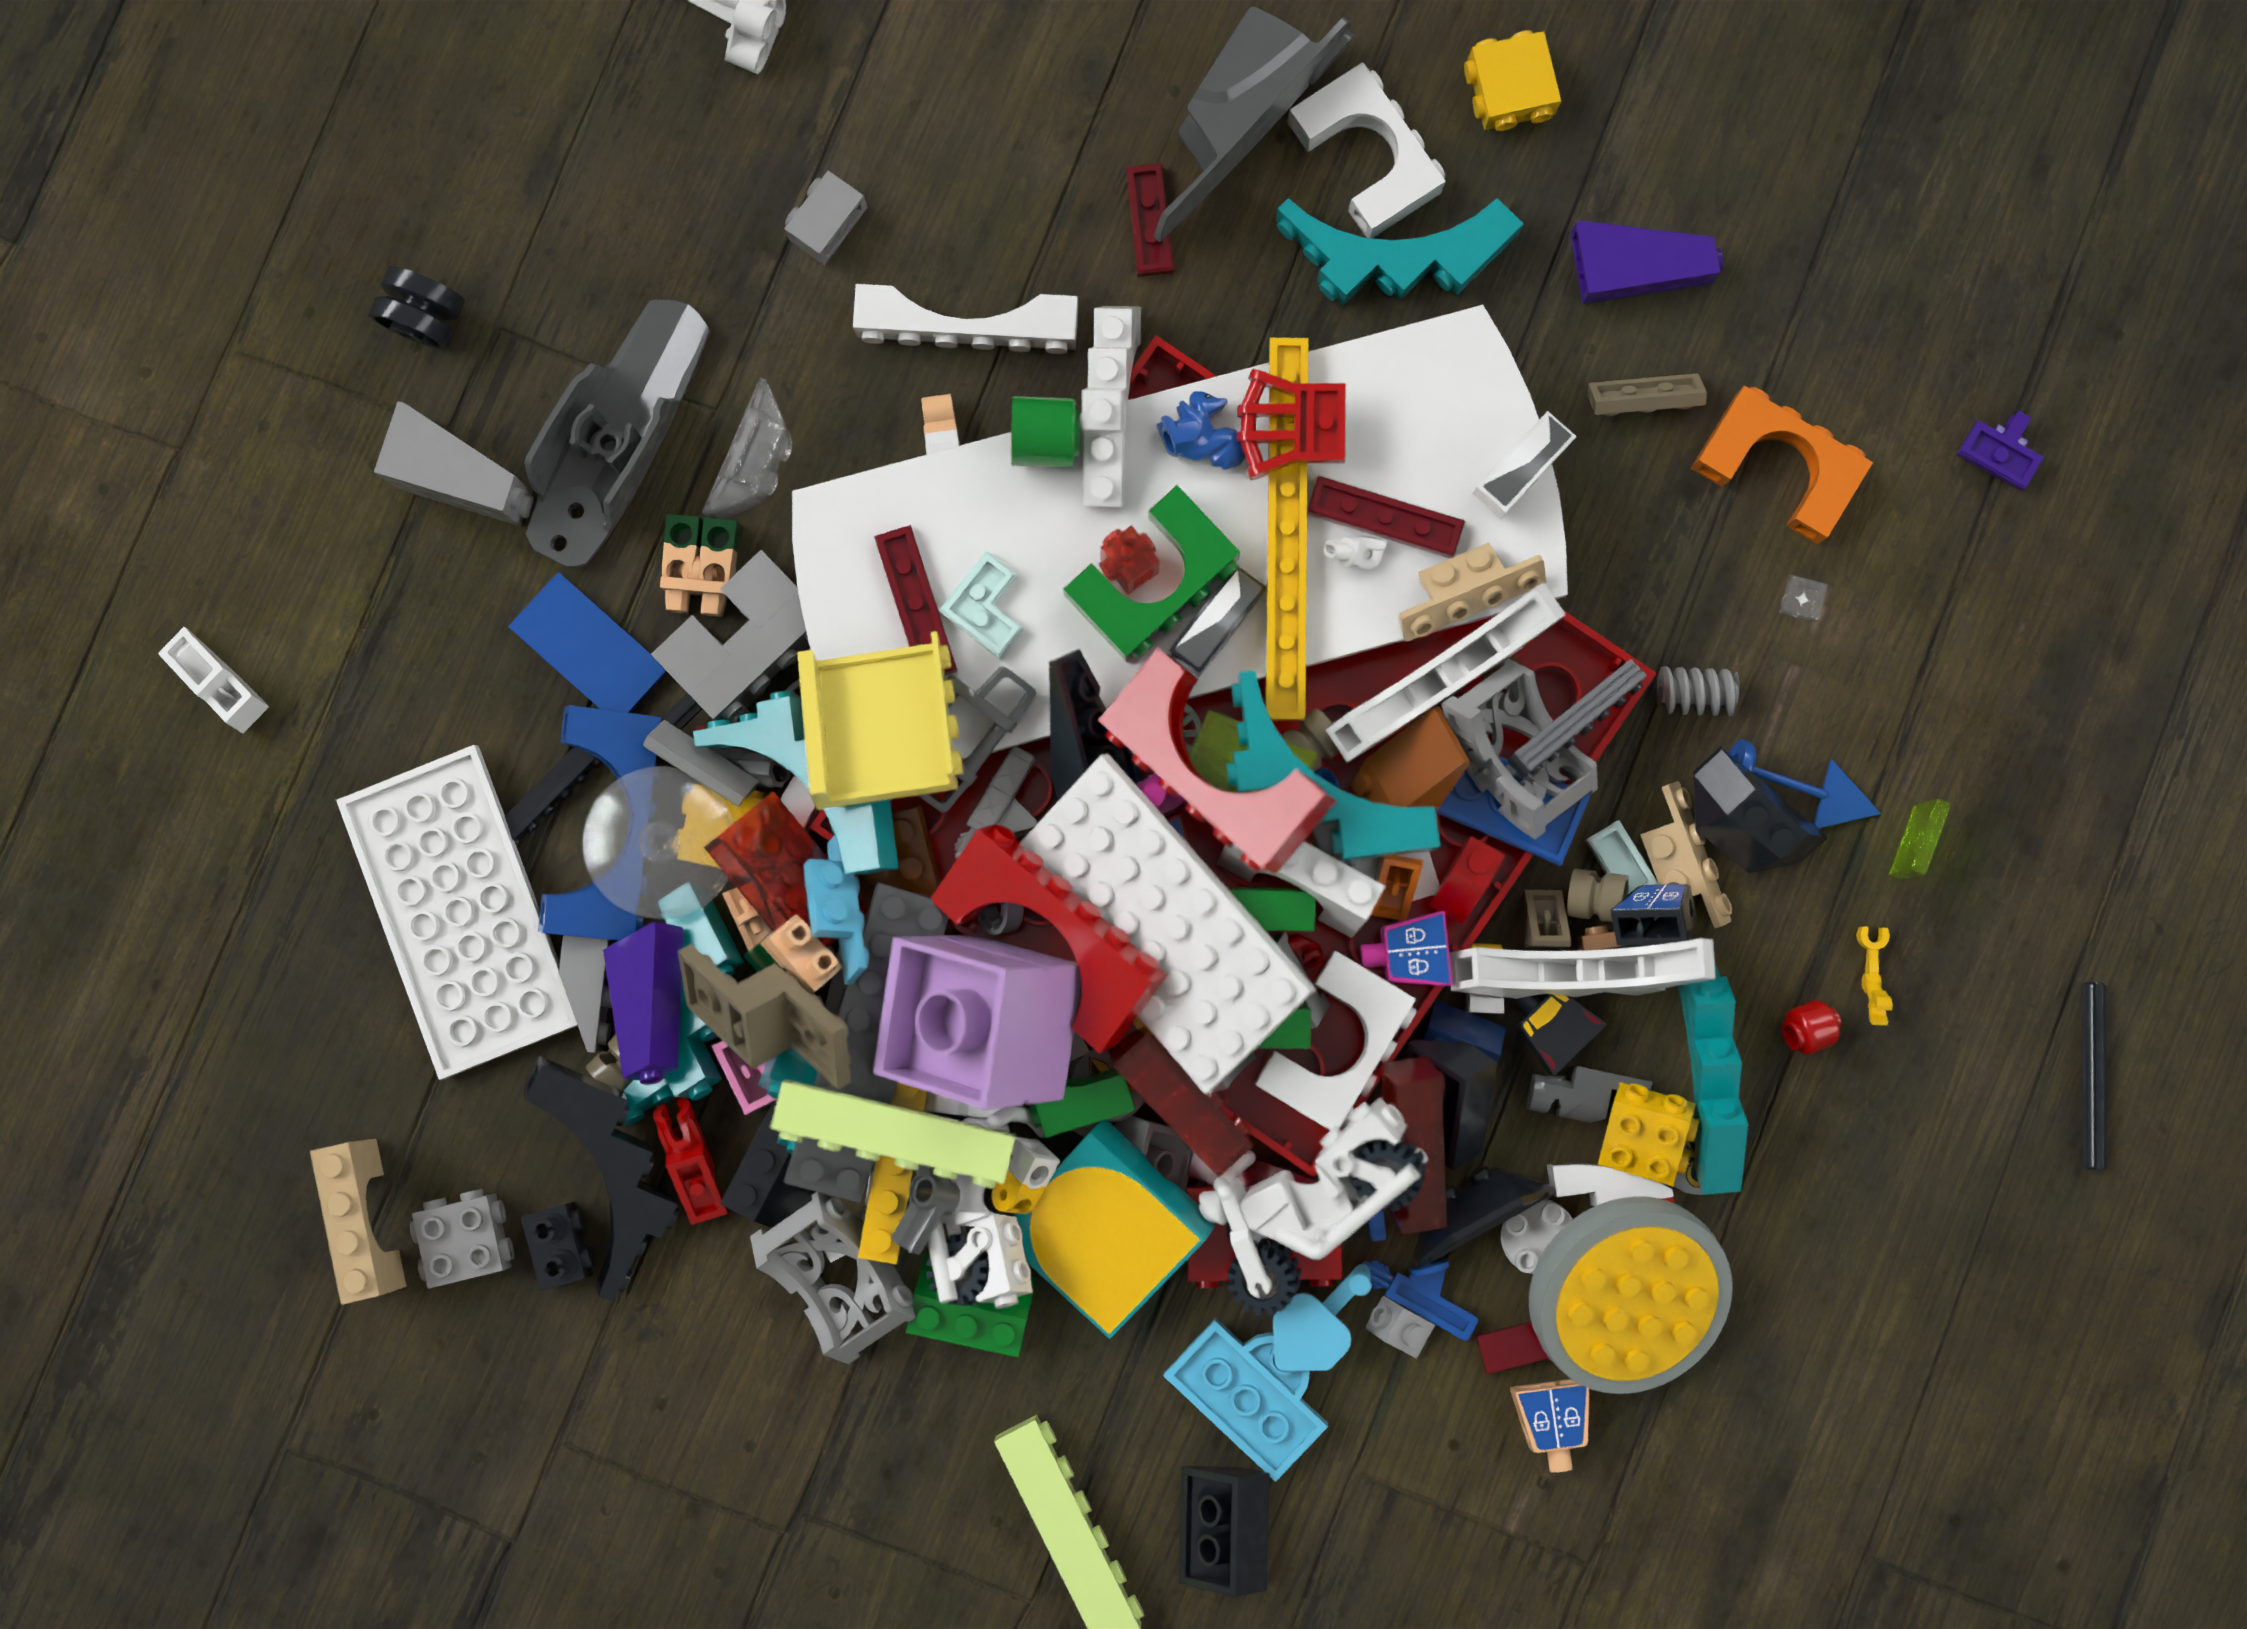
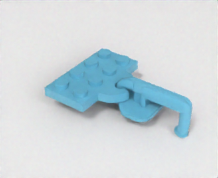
M1364 1264L1356 1266L1322 1303L1309 1293L1295 1294L1290 1304H1287L1283 1311L1275 1313L1273 1317V1332L1255 1335L1244 1344L1215 1318L1164 1372L1163 1376L1262 1470L1268 1472L1275 1482L1328 1427V1422L1301 1397L1308 1387L1310 1371L1331 1369L1348 1351L1351 1344L1350 1331L1335 1315L1354 1295L1363 1296L1369 1293L1371 1290V1272L1369 1267Z

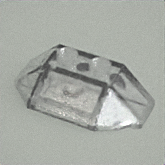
M759 377L710 496L703 508L702 513L707 518L725 519L762 504L766 495H772L777 486L779 475L776 474L781 460L785 462L791 453L793 441L790 440V431L773 390L764 378Z

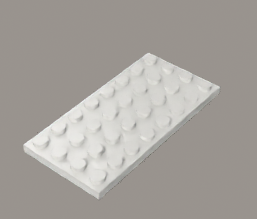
M469 746L336 800L439 1080H444L578 1026L559 975L560 962L550 935L538 932L540 909L516 844L512 840L504 812L479 746Z
M1109 754L1101 755L1019 843L1024 849L1039 855L1044 862L1043 865L1050 872L1067 880L1072 886V891L1083 901L1094 904L1100 910L1101 917L1111 926L1122 929L1129 936V942L1138 950L1148 953L1158 961L1159 968L1168 976L1139 1013L1138 1017L1205 1094L1211 1092L1316 990Z

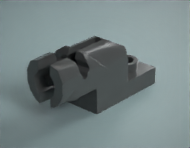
M1571 1066L1568 1080H1565L1566 1075L1542 1076L1533 1074L1528 1087L1525 1107L1528 1110L1547 1113L1554 1102L1556 1105L1554 1108L1556 1116L1592 1123L1606 1119L1611 1092L1616 1090V1096L1620 1082L1639 1084L1650 1091L1652 1082L1579 1066Z

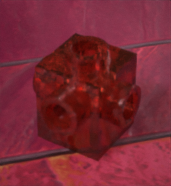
M1132 525L1124 531L1117 529L1111 532L1102 541L1103 545L1100 547L1101 562H1099V566L1107 579L1111 582L1116 580L1127 595L1159 574L1160 560L1154 554L1156 548L1153 542L1144 532L1139 535Z

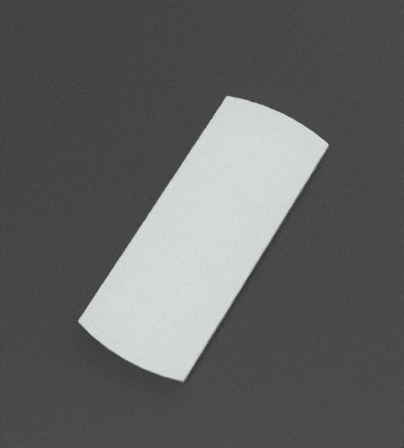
M1483 305L1308 352V383H1346L1345 463H1307V509L1319 475L1465 520L1455 556L1490 543L1506 569L1541 555L1545 564L1546 587L1555 600L1568 595L1566 541L1560 496L1552 464L1502 519L1473 494L1481 481L1539 421L1531 395L1514 358ZM1269 362L1128 400L1122 507L1083 506L1084 430H1082V413H1080L1079 456H1074L1073 467L1011 466V432L792 491V542L798 595L809 646L814 651L817 661L909 647L874 536L911 525L938 611L986 551L1017 574L1016 579L996 602L995 606L1022 626L1023 631L1001 659H998L939 613L958 672L952 673L955 677L976 692L999 667L1005 666L1036 690L1035 698L1016 722L1018 725L1011 734L1007 732L991 753L1050 737L1049 661L1073 650H1081L1100 685L1099 696L1106 709H1108L1157 648L1168 654L1169 649L1221 585L1222 581L1218 578L1208 587L1211 592L1210 595L1196 608H1193L1191 604L1179 614L1183 619L1174 629L1167 634L1161 630L1151 639L1154 646L1142 658L1137 660L1133 656L1127 662L1064 596L1063 588L1092 563L1118 592L1132 601L1153 603L1170 596L1183 579L1185 572L1184 563L1175 546L1148 519V511L1176 485L1184 491L1240 551L1239 560L1236 562L1239 567L1267 587L1268 475L1257 480H1250L1247 473L1249 465L1246 457L1241 465L1227 470H1223L1221 467H1213L1210 459L1191 461L1181 456L1172 457L1168 454L1161 439L1157 424L1162 422L1161 417L1164 415L1170 416L1174 421L1180 419L1176 410L1179 402L1185 401L1189 405L1190 395L1195 391H1202L1216 398H1225L1228 401L1223 410L1210 417L1214 430L1228 427L1238 432L1241 431V418L1237 417V406L1242 404L1251 381L1248 379L1252 369H1258L1269 373ZM1264 388L1258 404H1269V388ZM1268 417L1256 418V430H1268ZM1268 443L1257 444L1263 461L1268 460ZM1307 515L1306 667L1405 641L1402 636L1398 615L1430 600L1420 583L1418 572L1450 558ZM1350 536H1367L1387 541L1380 563L1376 567L1367 570L1355 565L1352 567L1342 566L1338 559L1326 556L1324 554L1325 543L1327 540L1340 542L1342 538ZM1267 590L1199 678L1195 676L1199 680L1193 687L1188 699L1232 688L1231 684L1238 683V674L1242 671L1255 670L1257 681L1266 678ZM1527 593L1515 596L1496 607H1489L1466 617L1460 622H1453L1431 633L1497 616ZM951 674L946 675L945 679L947 680ZM1005 677L1001 679L984 699L1009 716L1023 697L1024 689L1010 678ZM959 695L955 703L949 708V714L956 715L959 729V738L952 739L954 751L960 750L962 761H964L971 755L995 722Z

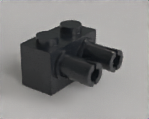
M573 1202L521 1217L540 1291L593 1275L591 1268L595 1267L594 1254L590 1245L585 1246L581 1232L585 1230L584 1217L579 1208L575 1209Z

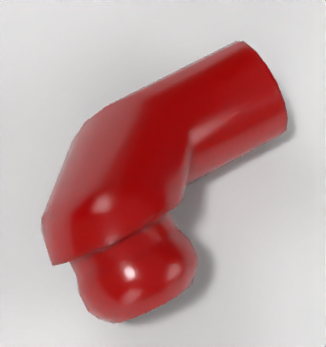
M1301 934L1288 936L1287 943L1298 961L1312 969L1322 964L1324 959L1323 949L1317 942Z

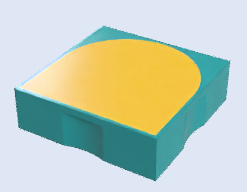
M1106 1119L1100 1121L1054 1171L1032 1212L1028 1214L1015 1213L1012 1216L1017 1217V1223L1022 1232V1245L1026 1262L1109 1339L1198 1249L1217 1224L1206 1220L1200 1212L1199 1205L1178 1185L1162 1176L1150 1164L1145 1155Z

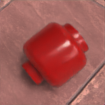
M1811 1000L1786 1013L1781 1027L1782 1035L1786 1044L1791 1049L1801 1054L1812 1055L1834 1045L1838 1041L1841 1018L1834 1008L1829 1007L1823 1001Z

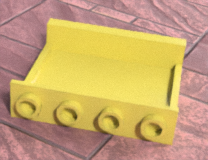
M937 631L931 632L932 644L818 661L813 650L797 652L810 795L817 810L958 789L957 775L963 774V764L960 750L954 751L952 739L959 738V729L956 715L949 714L948 705L955 703L952 679L946 680L944 669L951 668L948 645L941 646Z

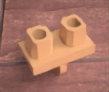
M754 878L739 887L722 893L748 951L780 926L758 878Z

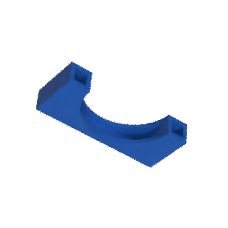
M572 705L564 707L560 744L572 746L593 755L613 772L627 798L630 816L629 832L619 858L601 878L588 886L572 892L542 894L538 932L620 941L642 928L643 912H638L639 898L645 897L648 884L647 875L642 874L644 860L650 859L652 850V838L647 837L648 822L653 823L656 815V800H651L653 785L657 786L659 784L661 764L656 763V754L645 748L643 743L647 735L660 724L661 717Z

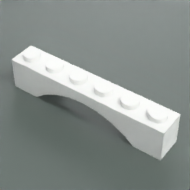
M856 284L853 329L856 337L862 338V341L866 343L880 344L884 342V339H892L908 346L920 345L921 341L935 342V345L944 348L957 347V343L972 344L973 348L980 350L993 349L994 345L1009 346L1010 350L1017 352L1030 351L1031 347L1045 348L1046 352L1053 354L1067 353V349L1076 350L1077 296L1040 294L1027 304L1005 314L988 318L962 319L943 316L926 310L907 299L893 286Z

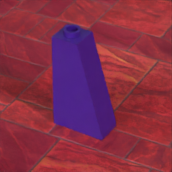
M1588 221L1576 222L1570 232L1582 304L1712 284L1723 269L1722 251L1720 248L1716 249L1714 237Z
M654 921L603 949L622 1075L624 1079L640 1080V1084L643 1085L659 1083L663 1080L664 1075L678 1069L682 985L678 951L683 949L684 939L683 927Z

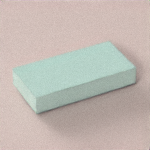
M1619 820L1585 840L1605 873L1629 876L1628 894L1641 885L1659 884Z

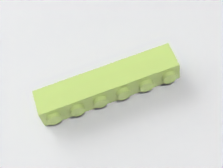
M787 1079L782 1081L771 1125L772 1129L780 1130L779 1137L786 1140L802 1142L803 1136L818 1139L817 1146L824 1149L841 1151L843 1145L857 1149L856 1156L879 1161L880 1155L896 1158L895 1165L908 1169L918 1170L919 1164L935 1167L933 1174L941 1177L956 1179L958 1173L973 1176V1184L988 1188H995L996 1182L1004 1184L1016 1134L1001 1130H993L980 1125Z
M1035 1415L996 1435L994 1443L1087 1628L1141 1629L1140 1618L1144 1617L1141 1605L1135 1595L1128 1597L1122 1583L1127 1581L1126 1576L1117 1559L1113 1562L1110 1561L1104 1549L1109 1546L1108 1540L1100 1525L1093 1527L1087 1513L1092 1511L1090 1504L1082 1490L1075 1491L1070 1481V1478L1074 1477V1473L1066 1457L1063 1455L1058 1458L1052 1446L1057 1440L1047 1420L1041 1423L1038 1416Z

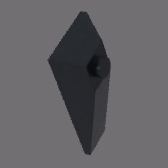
M1073 650L1049 661L1051 777L1058 801L1091 765L1104 754H1109L1134 784L1141 782L1142 778L1139 767L1132 761L1135 753L1127 746L1122 750L1105 736L1108 729L1098 721L1107 709L1099 696L1100 685L1081 650Z

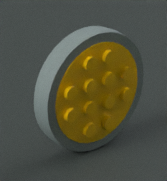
M1646 1196L1619 1198L1599 1204L1574 1218L1557 1233L1545 1248L1531 1280L1529 1291L1530 1318L1538 1340L1547 1356L1573 1381L1592 1390L1604 1393L1628 1394L1642 1392L1677 1378L1695 1365L1711 1348L1719 1336L1730 1310L1732 1275L1726 1255L1713 1233L1689 1211L1677 1204L1659 1198Z

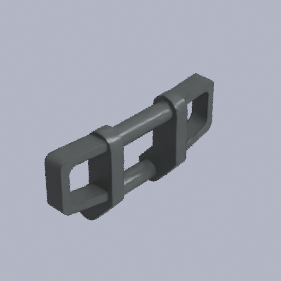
M1005 666L999 667L976 692L953 674L947 679H952L955 700L960 695L995 723L964 762L963 774L957 775L960 778L957 782L958 789L951 790L943 800H938L929 793L918 795L940 812H947L967 786L972 785L978 777L975 773L1007 732L1011 734L1018 725L1016 722L1036 696V690ZM1005 677L1010 678L1024 689L1023 697L1009 716L984 699L1001 679Z

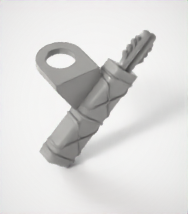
M1018 746L1012 747L1008 751L1004 762L995 777L992 778V782L989 783L988 789L986 788V792L976 809L973 810V814L969 817L970 819L966 825L971 828L970 831L960 834L961 838L957 839L958 843H955L956 859H958L978 828L993 824L1010 827L1011 830H1015L1014 835L1017 839L1027 836L1038 824L1037 820L1014 798L1018 794L1017 792L1027 775L1031 772L1032 767H1034L1036 762L1034 755Z

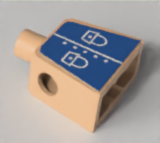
M1572 1379L1510 1387L1528 1447L1534 1453L1547 1452L1550 1472L1572 1470L1570 1448L1584 1447L1588 1444L1589 1388L1580 1385Z

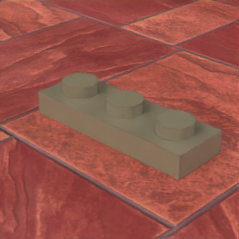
M1698 373L1588 383V398L1595 415L1614 416L1623 412L1635 411L1649 413L1657 409H1689L1693 406L1706 405L1707 391Z

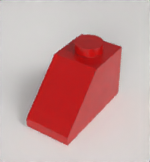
M1472 836L1468 837L1463 842L1428 906L1438 912L1445 911V916L1463 925L1487 889L1505 855Z

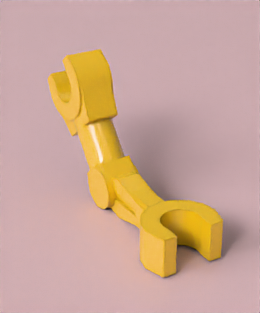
M1859 927L1856 934L1857 941L1860 946L1867 949L1865 974L1862 976V989L1869 998V1020L1872 1025H1888L1886 1010H1892L1893 1005L1891 997L1888 996L1886 991H1882L1879 949L1885 947L1889 942L1888 928H1878V939L1876 942H1872L1868 938V927Z

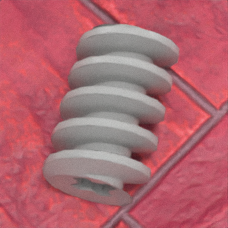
M1663 666L1660 668L1657 679V704L1660 706L1661 703H1665L1668 714H1672L1676 704H1680L1683 715L1688 714L1691 704H1695L1698 715H1703L1706 705H1710L1713 716H1717L1720 707L1725 706L1727 716L1732 717L1739 699L1738 672L1735 671L1732 676L1728 669H1722L1717 675L1713 668H1708L1702 675L1700 669L1691 668L1687 674L1683 667H1677L1672 674L1668 666Z

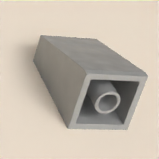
M397 402L374 473L396 489L522 526L524 517L528 518L534 505L533 492L516 476L407 404Z

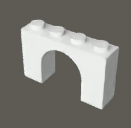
M1362 62L1289 110L1288 124L1307 152L1336 133L1350 127L1372 129L1388 141L1394 154L1393 169L1386 177L1352 198L1348 210L1366 238H1374L1440 195L1445 184V172L1436 159L1431 160L1424 151L1425 145L1419 133L1414 129L1410 131L1403 120L1404 114L1399 104L1395 100L1390 101L1383 92L1384 86L1378 74L1374 70L1369 71Z
M1304 841L1276 874L1264 869L1260 871L1280 877L1309 893L1323 907L1317 920L1350 938L1367 921L1385 887ZM1235 844L1231 848L1226 845L1217 864L1250 882L1258 872L1250 868L1240 858L1244 852Z
M1334 951L1313 985L1350 1007L1359 1017L1365 1034L1364 1048L1360 1058L1350 1069L1339 1075L1318 1076L1278 1052L1273 1051L1254 1085L1330 1131L1336 1126L1344 1129L1351 1123L1348 1117L1355 1110L1352 1107L1359 1094L1367 1096L1377 1079V1076L1372 1074L1379 1061L1383 1063L1388 1061L1397 1043L1392 1041L1399 1027L1406 1030L1417 1011L1412 1008L1416 1000L1415 998L1339 952Z

